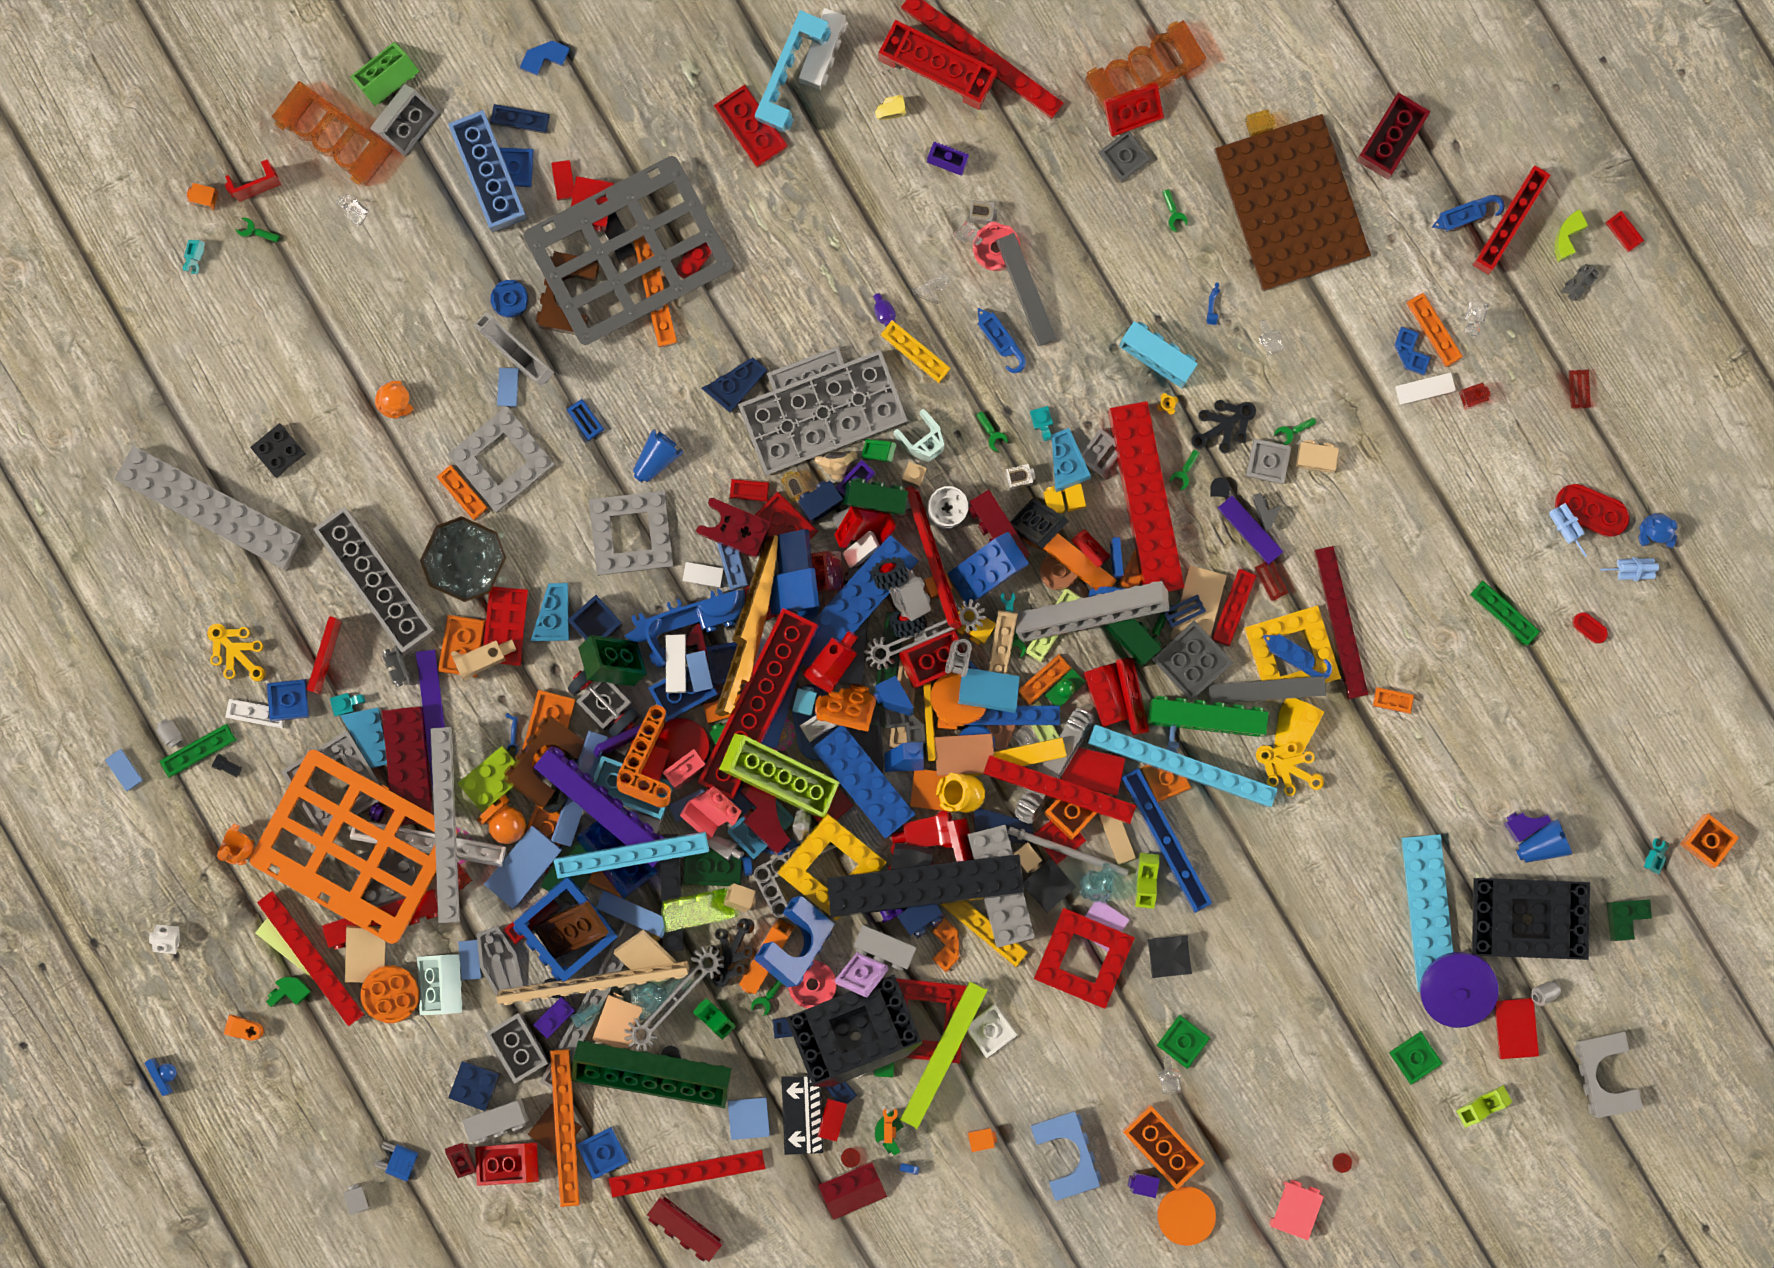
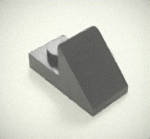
M1258 493L1252 496V500L1262 529L1268 532L1282 506L1267 510L1266 507L1269 506L1266 497H1262V494Z

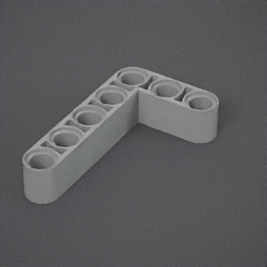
M828 844L818 856L836 848V846ZM798 847L758 866L754 871L755 880L771 912L776 917L782 918L785 915L777 914L775 906L782 903L786 908L788 904L775 880L776 877L780 876L775 869V863L778 860L786 862ZM760 869L768 871V877L765 880H760L757 876ZM769 886H774L777 889V894L774 897H769L766 894V889Z

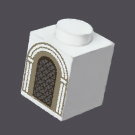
M1029 464L1006 469L1010 490L1033 484L1035 473L1033 468L1030 469Z

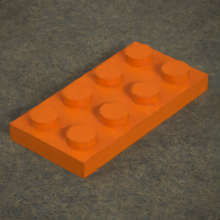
M538 690L522 749L524 750L528 737L532 733L535 734L538 730L537 725L542 718L552 716L569 728L576 699ZM545 745L537 750L532 761L533 768L552 745Z

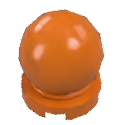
M503 795L499 798L500 801L495 805L492 804L476 821L481 826L488 824V832L497 842L513 844L524 835L526 820L519 810L514 807H508L510 799Z

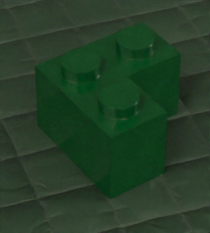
M1650 899L1607 902L1610 941L1635 940L1633 920L1652 919Z

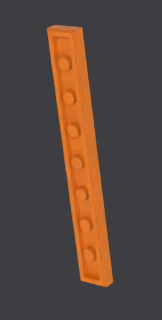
M570 1049L550 1050L560 1207L580 1206Z

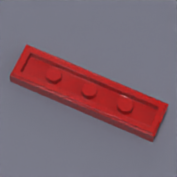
M1238 569L1214 631L1213 641L1230 647L1257 575Z
M1133 657L1118 659L1116 664L1132 735L1148 733L1149 727Z

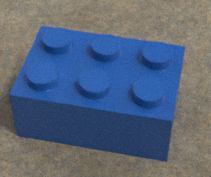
M688 666L686 667V693H667L666 678L648 687L657 705L665 709V720L667 723L719 696L714 686L713 689L694 693Z

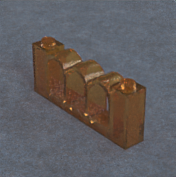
M1174 21L1168 26L1166 33L1158 34L1153 38L1150 47L1139 46L1134 48L1129 53L1127 61L1124 59L1113 60L1107 65L1105 70L1103 67L1091 69L1087 72L1085 82L1106 115L1103 100L1119 95L1109 78V72L1112 69L1122 68L1126 70L1137 88L1144 86L1131 63L1132 58L1135 56L1145 55L1152 61L1160 77L1150 83L1156 82L1158 89L1206 62L1207 58L1185 21ZM1159 42L1170 43L1183 63L1167 72L1156 55L1154 46Z
M300 81L297 82L272 115L275 121L274 125L282 131L286 129L289 132L292 130L299 139L312 141L313 146L321 155L333 156L336 164L342 170L348 172L351 176L350 180L358 186L362 184L366 187L393 151L388 144ZM312 102L326 111V114L311 132L301 133L297 130L298 121ZM333 118L348 127L333 147L328 149L319 147L318 139ZM354 133L369 142L353 163L344 164L340 162L339 155Z

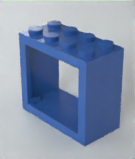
M570 876L563 878L513 922L515 924L513 929L520 937L522 935L526 937L528 947L532 951L536 949L540 954L538 957L545 966L549 965L552 968L551 973L557 981L561 979L563 982L618 937V933ZM563 891L566 893L569 891L579 904L588 900L609 931L599 943L569 968L566 965L562 967L558 964L528 927L530 924L528 920Z

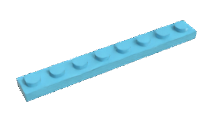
M699 832L558 857L554 859L557 878H564L709 852L706 832Z

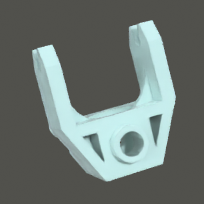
M922 409L919 415L931 430L929 434L916 444H911L898 429L894 431V436L910 455L929 463L943 452L944 442L940 426H938L927 411Z

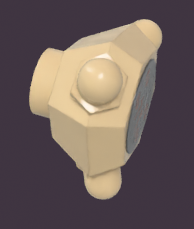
M843 451L828 453L824 457L817 456L815 463L819 464L827 474H830L831 479H843L846 477V472L850 470L858 454L855 451L850 453Z

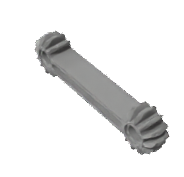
M972 599L969 600V606L963 600L962 605L964 608L959 605L956 606L957 610L960 611L958 615L961 624L966 625V632L970 631V626H972L974 631H977L975 623L981 627L983 626L979 619L984 620L986 616L979 613L984 612L985 609H977L980 606L979 602L972 606ZM968 610L975 614V618L972 621H967L964 617V613ZM947 619L926 627L924 630H920L921 633L919 634L915 633V636H913L915 641L894 651L891 650V646L912 638L911 635L908 638L903 637L888 644L884 643L885 637H881L880 643L877 638H874L873 642L875 645L870 642L867 644L872 650H865L866 654H871V656L866 658V661L873 659V662L870 664L871 667L878 663L877 669L880 670L883 663L887 669L889 668L888 662L891 664L895 663L891 658L892 655L951 631L954 628L948 627L937 632L936 627L947 623ZM878 648H883L886 651L885 658L877 657L876 650Z
M1077 708L1072 712V715L1066 722V727L1060 737H1063L1067 756L1044 761L1038 772L1058 779L1061 778L1083 739L1087 737L1093 727L1095 718L1090 711ZM1027 790L1016 805V817L1022 822L1032 824L1038 819L1049 797Z
M702 946V953L696 950L695 954L698 955V958L691 957V960L697 962V964L689 971L688 975L672 989L641 1024L638 1018L634 1019L636 1025H633L631 1022L628 1023L632 1029L624 1030L625 1033L630 1034L624 1039L626 1041L631 1040L628 1045L629 1047H633L636 1044L635 1050L639 1051L642 1045L645 1051L647 1050V1043L653 1046L654 1044L650 1039L656 1040L657 1036L651 1033L707 973L711 979L714 978L713 971L718 975L720 974L717 967L723 968L724 964L718 963V961L723 960L724 957H716L720 952L718 949L713 952V947L709 946L708 951H706V948ZM706 957H711L712 965L707 968L704 967L703 960ZM700 969L701 972L696 976V978L684 990H682V987L687 983V981ZM666 1006L667 1009L648 1027L649 1022ZM640 1029L646 1031L643 1039L636 1038V1032Z

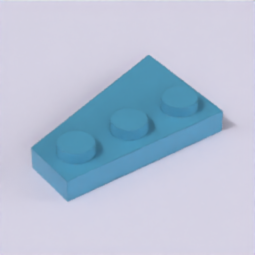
M1067 428L1052 434L1055 491L1058 492L1091 479L1090 472L1070 429Z
M548 583L530 642L569 641V622L567 621L569 619L568 583Z
M379 708L340 715L370 768L387 765L384 730Z

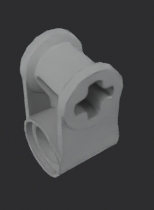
M957 639L952 642L945 673L949 674L952 672L961 674L962 677L966 676L972 650L971 643L968 640ZM959 643L965 645L963 653H960L957 649Z

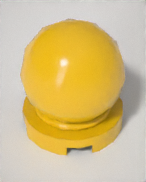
M949 773L945 778L942 777L940 779L936 795L939 796L941 802L939 805L944 810L969 813L981 807L985 800V789L983 783L977 777Z

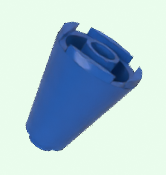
M653 429L633 469L634 477L641 483L644 481L649 482L679 458L683 450L681 448L677 450L674 441L660 431L656 434V429Z
M1558 819L1553 820L1518 845L1519 849L1516 850L1520 861L1524 860L1525 863L1573 854Z

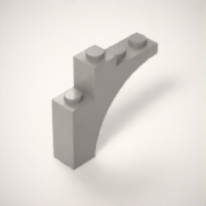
M487 312L473 325L502 355L508 358L524 375L540 386L547 383L554 374L546 364L523 346Z

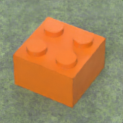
M1056 800L1043 814L1072 840L1097 813Z
M1708 813L1702 814L1680 845L1709 868H1716L1739 837Z

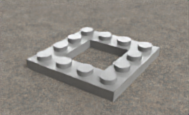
M507 406L447 454L496 513L555 466V463ZM505 434L528 462L498 486L475 457Z
M665 491L589 499L597 576L674 567ZM648 513L652 549L614 554L610 517Z
M345 731L316 749L335 761L342 758L346 767L381 785L349 731ZM305 757L281 771L289 785ZM316 767L312 776L322 769ZM309 780L306 787L318 793L311 780ZM361 791L350 812L358 815L379 801ZM299 798L301 805L317 831L323 836L333 815Z

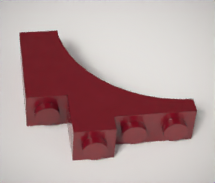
M744 782L740 786L742 788L740 794L756 809L753 810L751 808L744 815L745 821L743 823L777 855L790 842V839L780 825L776 811V797Z

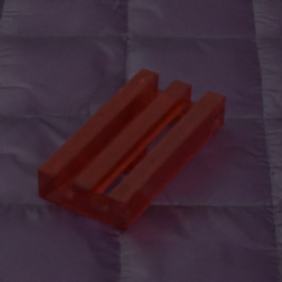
M1589 369L1569 370L1571 409L1590 408ZM1574 375H1577L1579 404L1575 402ZM1582 375H1584L1585 404H1583Z
M1264 562L1254 567L1272 602L1289 592L1274 562L1269 565L1283 591L1281 593L1267 567L1268 564ZM1261 568L1264 569V571H1265V573H1266V575H1267V577H1268V579H1269V581H1270V583H1271V585H1272V587H1273V589H1274V591H1275V593H1276L1275 596H1273V594H1272V592H1271V590H1270V588H1269V586H1268V584H1267V582H1266V580H1265V578H1264V576H1263V574H1262V572H1261V570H1260Z

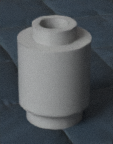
M164 719L157 724L158 728L155 731L170 749L183 741L181 732L172 720L167 721V719Z
M1547 981L1533 988L1531 997L1534 1003L1543 1006L1557 999L1561 994V989L1556 982Z

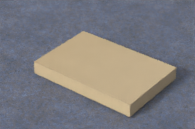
M347 925L345 982H364L369 973L378 967L385 966V941L360 926ZM370 926V927H372V928H374L375 930L379 931V929H380L381 926Z
M644 930L614 950V955L630 970L677 963ZM670 978L661 982L652 980L645 984L654 990Z

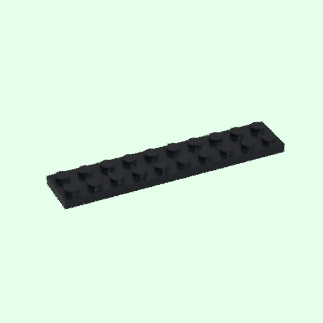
M1019 854L827 878L831 917L1024 894Z

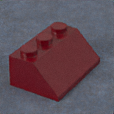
M873 1161L818 1184L833 1220L887 1197Z

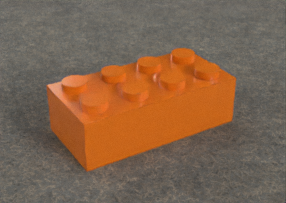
M1150 1104L1122 1130L1126 1137L1176 1190L1205 1164Z

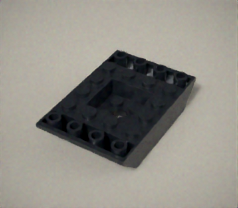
M1473 878L1472 954L1477 956L1589 960L1590 882ZM1526 913L1532 916V922L1528 925L1522 919Z
M894 974L881 979L867 998L850 991L786 1017L813 1087L836 1086L903 1059L922 1044L921 1037ZM859 1032L861 1037L858 1040H852L851 1035Z

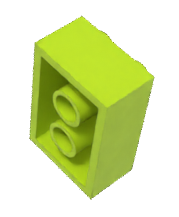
M501 746L457 784L483 813L492 804L495 805L500 801L499 798L507 795L514 789L503 778L505 777L504 772L507 767L513 765L516 760L505 747Z

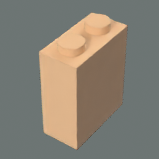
M614 993L613 996L608 995L592 1040L612 1047L628 1048L631 1050L632 1047L628 1046L631 1040L626 1041L624 1039L630 1034L625 1033L624 1030L632 1029L628 1025L629 1022L636 1025L635 1018H638L641 1023L646 1008L642 1007L643 1003L633 999L632 1002L625 1001V996Z

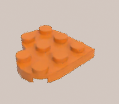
M852 684L850 688H841L839 693L831 692V694L829 693L822 697L820 695L815 703L816 718L819 721H827L868 732L876 699L869 692V688Z

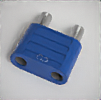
M383 1142L382 1148L393 1152L388 1164L376 1160L374 1166L385 1170L386 1174L407 1182L419 1153L399 1144L395 1146Z

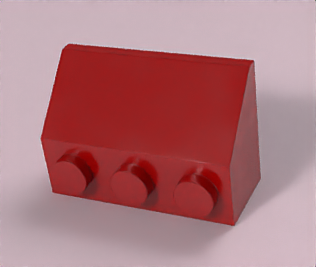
M1116 662L1084 672L1083 676L1100 726L1104 728L1129 719Z

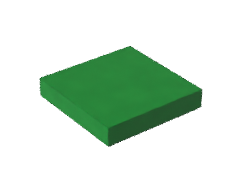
M1179 1014L1156 1046L1188 1069L1210 1040V1037Z
M1421 1031L1388 1052L1410 1085L1443 1064Z

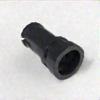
M221 754L216 756L212 764V768L219 771L223 770L235 776V778L239 776L242 770L241 766L228 761Z

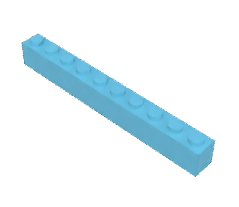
M1098 725L1093 726L1087 744L1268 808L1272 807L1277 788Z

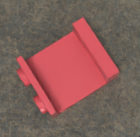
M693 749L666 769L663 774L672 786L679 790L703 772L706 764Z
M713 786L688 801L680 816L698 832H706L707 840L713 837L717 828L728 821L732 826L735 825L742 811Z
M1292 1179L1290 1183L1285 1181V1188L1274 1218H1271L1269 1225L1309 1240L1324 1196L1319 1194V1189L1311 1186L1305 1189L1301 1187L1302 1183Z

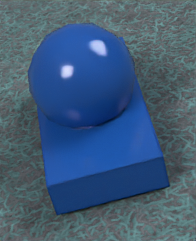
M155 1058L146 1061L144 1064L161 1095L167 1096L173 1091L168 1082H171L176 1077L177 1071L174 1065L164 1063L159 1067Z

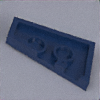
M752 357L701 389L726 411L731 413L767 372V369Z

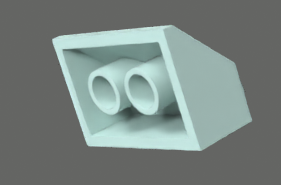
M459 954L417 957L420 1015L462 1013Z

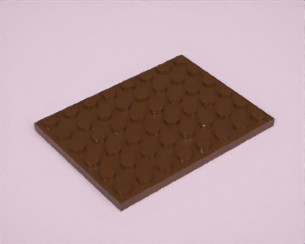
M1323 114L1214 149L1262 292L1371 256Z

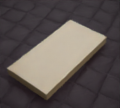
M1189 566L1180 602L1198 594L1206 612L1173 627L1170 640L1174 639L1193 620L1211 637L1227 575ZM1196 600L1179 607L1177 612L1196 604ZM1197 607L1176 617L1174 622L1199 611L1200 608Z

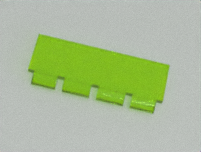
M723 888L713 890L712 893L708 891L695 894V897L694 895L680 897L678 900L675 898L663 901L661 913L665 931L670 932L735 918L733 908L723 905L727 890Z

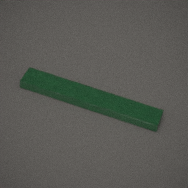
M886 612L883 632L885 644L900 639L899 636L897 637L894 634L889 621L890 616L894 614L893 612ZM901 642L891 646V650L894 651L901 648ZM881 648L880 658H885L886 651ZM898 653L891 656L895 663L891 664L888 662L889 668L886 669L882 663V668L877 672L876 685L897 675ZM876 701L874 710H881V727L886 728L884 707L882 703L878 704Z

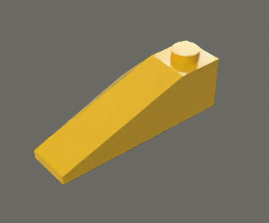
M1286 698L1278 713L1274 748L1287 745L1291 741L1295 742L1298 748L1295 754L1286 752L1277 756L1281 759L1301 755L1317 728L1324 711L1299 699ZM1290 745L1288 746V749L1290 751L1295 750V746ZM1272 763L1275 775L1282 778L1279 766Z

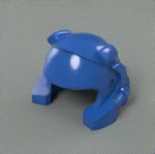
M1653 513L1642 521L1638 536L1642 547L1649 544L1648 536L1655 542L1666 543V546L1670 548L1674 547L1677 540V535H1675L1677 523L1675 520L1664 514Z

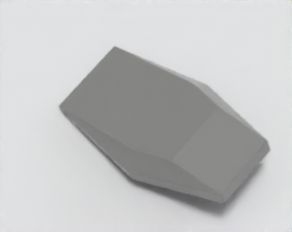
M499 926L477 933L480 968L496 996L499 990L524 986L517 953Z

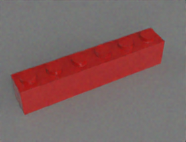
M1536 165L1532 167L1474 261V267L1487 275L1493 271L1551 174Z
M435 889L426 891L408 924L409 926L420 923L419 919L424 917L427 920L438 917V898ZM405 899L378 908L396 917ZM345 918L322 925L328 948L334 947L335 950L346 947L347 925H358ZM372 921V923H371L370 926H382V925L376 923L375 921Z

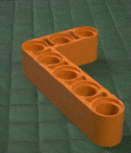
M1058 533L1043 549L1021 537L1029 545L1049 553L1095 590H1098L1099 587H1112L1116 582L1113 576L1100 566L1097 568L1085 554Z
M654 705L648 710L618 772L617 789L624 794L663 808L670 803V787L641 774L665 724V709L660 705ZM658 715L661 718L655 719L653 716ZM651 731L653 732V734L648 735L645 732ZM643 747L645 750L640 751L637 748ZM636 763L638 766L631 767L629 764ZM627 779V780H629L630 782H629V783H623L622 780ZM643 786H644V787H647L648 789H647V790H641L640 787H643ZM658 794H665L666 797L661 798V797H659V796H657V795H658Z

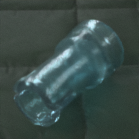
M592 1003V1005L581 1012L572 1014L570 1018L577 1029H579L583 1024H586V1021L600 1014L595 1004Z

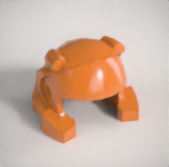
M391 381L380 387L376 393L375 405L378 411L386 417L398 419V417L403 415H409L414 410L408 404L409 393L401 381Z
M236 823L227 829L217 854L220 861L244 865L254 850L255 842L253 839L250 840L247 835L239 832L240 826Z

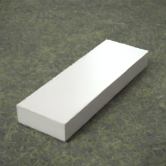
M1451 373L1395 386L1399 405L1456 391Z
M666 635L667 693H686L685 635Z
M229 699L225 718L282 729L285 721L270 722L269 706Z

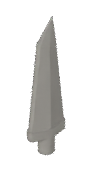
M695 829L684 830L689 834L699 833ZM715 835L707 840L708 846L727 860L732 856L738 859L743 857L744 853L737 850L738 843L731 842Z

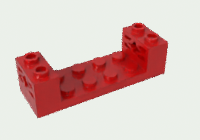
M896 19L878 52V61L894 69L898 64L963 96V103L977 110H980L997 75V69Z

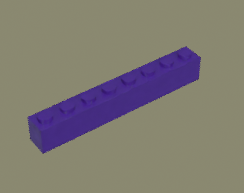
M551 746L535 764L534 768L625 845L666 839L662 835L658 836L653 832L654 829L648 823L640 821L638 819L639 816L634 811H628L621 800L609 795V791L604 786L596 784L590 774L583 773L576 762L565 758L564 753L559 748ZM658 861L649 862L648 864L654 867Z

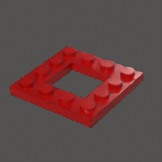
M1063 907L1034 979L1105 1009L1135 937ZM1074 933L1109 948L1095 983L1059 968Z
M896 978L906 1004H908V999L946 1003L945 1031L967 986ZM922 1040V1044L905 1058L930 1060L939 1041ZM962 1042L951 1063L960 1064Z

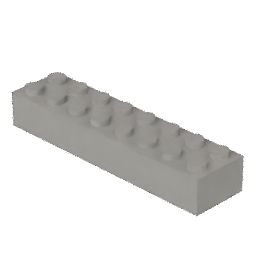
M346 507L341 508L313 528L403 654L406 655L436 633Z

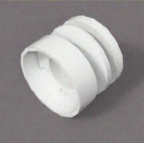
M944 486L937 489L931 495L926 505V514L929 521L941 529H951L958 526L968 512V501L965 494L953 486ZM945 504H947V507H951L948 513L944 510L942 511Z

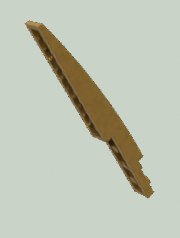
M776 535L765 539L732 641L738 645L715 714L721 717L733 712L735 708L734 702L741 690V684L749 682L754 667L772 590L778 536Z

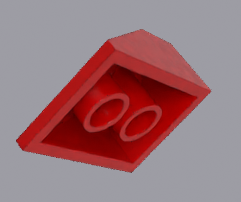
M537 1143L475 1147L477 1186L539 1182Z

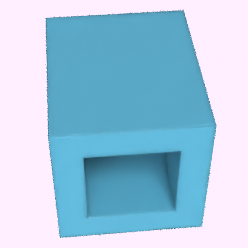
M803 686L802 689L798 688L793 712L812 716L817 693L813 692V688Z

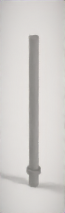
M1008 828L1007 833L1017 837L1020 841L1023 839L1124 876L1128 874V868L1025 832L1024 829Z

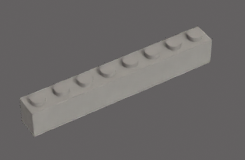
M1162 581L1152 582L1142 586L1115 590L1110 593L1097 594L1092 597L1060 602L1051 606L1024 610L1017 613L1016 633L1022 642L1169 611L1168 590Z

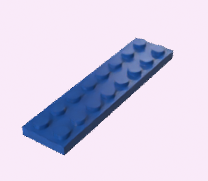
M891 535L812 621L819 625L802 660V663L807 668L815 661L832 638L841 641L848 631L855 633L890 594L889 590H886V588L884 590L878 589L874 583L871 570L877 562L881 563V560L885 561L889 557L890 559L892 557H896V559L900 557L904 560L905 566L909 570L913 569L919 562Z

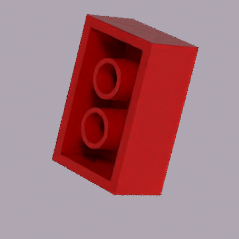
M955 629L898 653L912 688L919 687L948 674L945 673V667L951 644L958 639ZM959 643L957 649L960 653H963V648Z

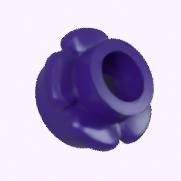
M380 803L377 806L373 805L369 811L371 821L380 822L384 816L385 808Z

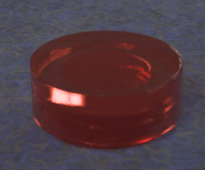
M847 1148L841 1154V1162L848 1168L856 1167L860 1162V1154L854 1148Z
M1338 1153L1332 1159V1166L1340 1173L1348 1172L1352 1167V1159L1345 1153Z

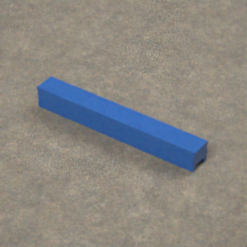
M1135 769L1122 776L1121 780L1136 805L1192 911L1196 913L1212 904L1141 771Z

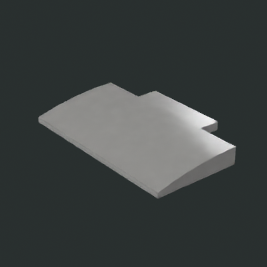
M838 346L767 373L773 391L738 404L765 476L908 421L881 350L844 364Z

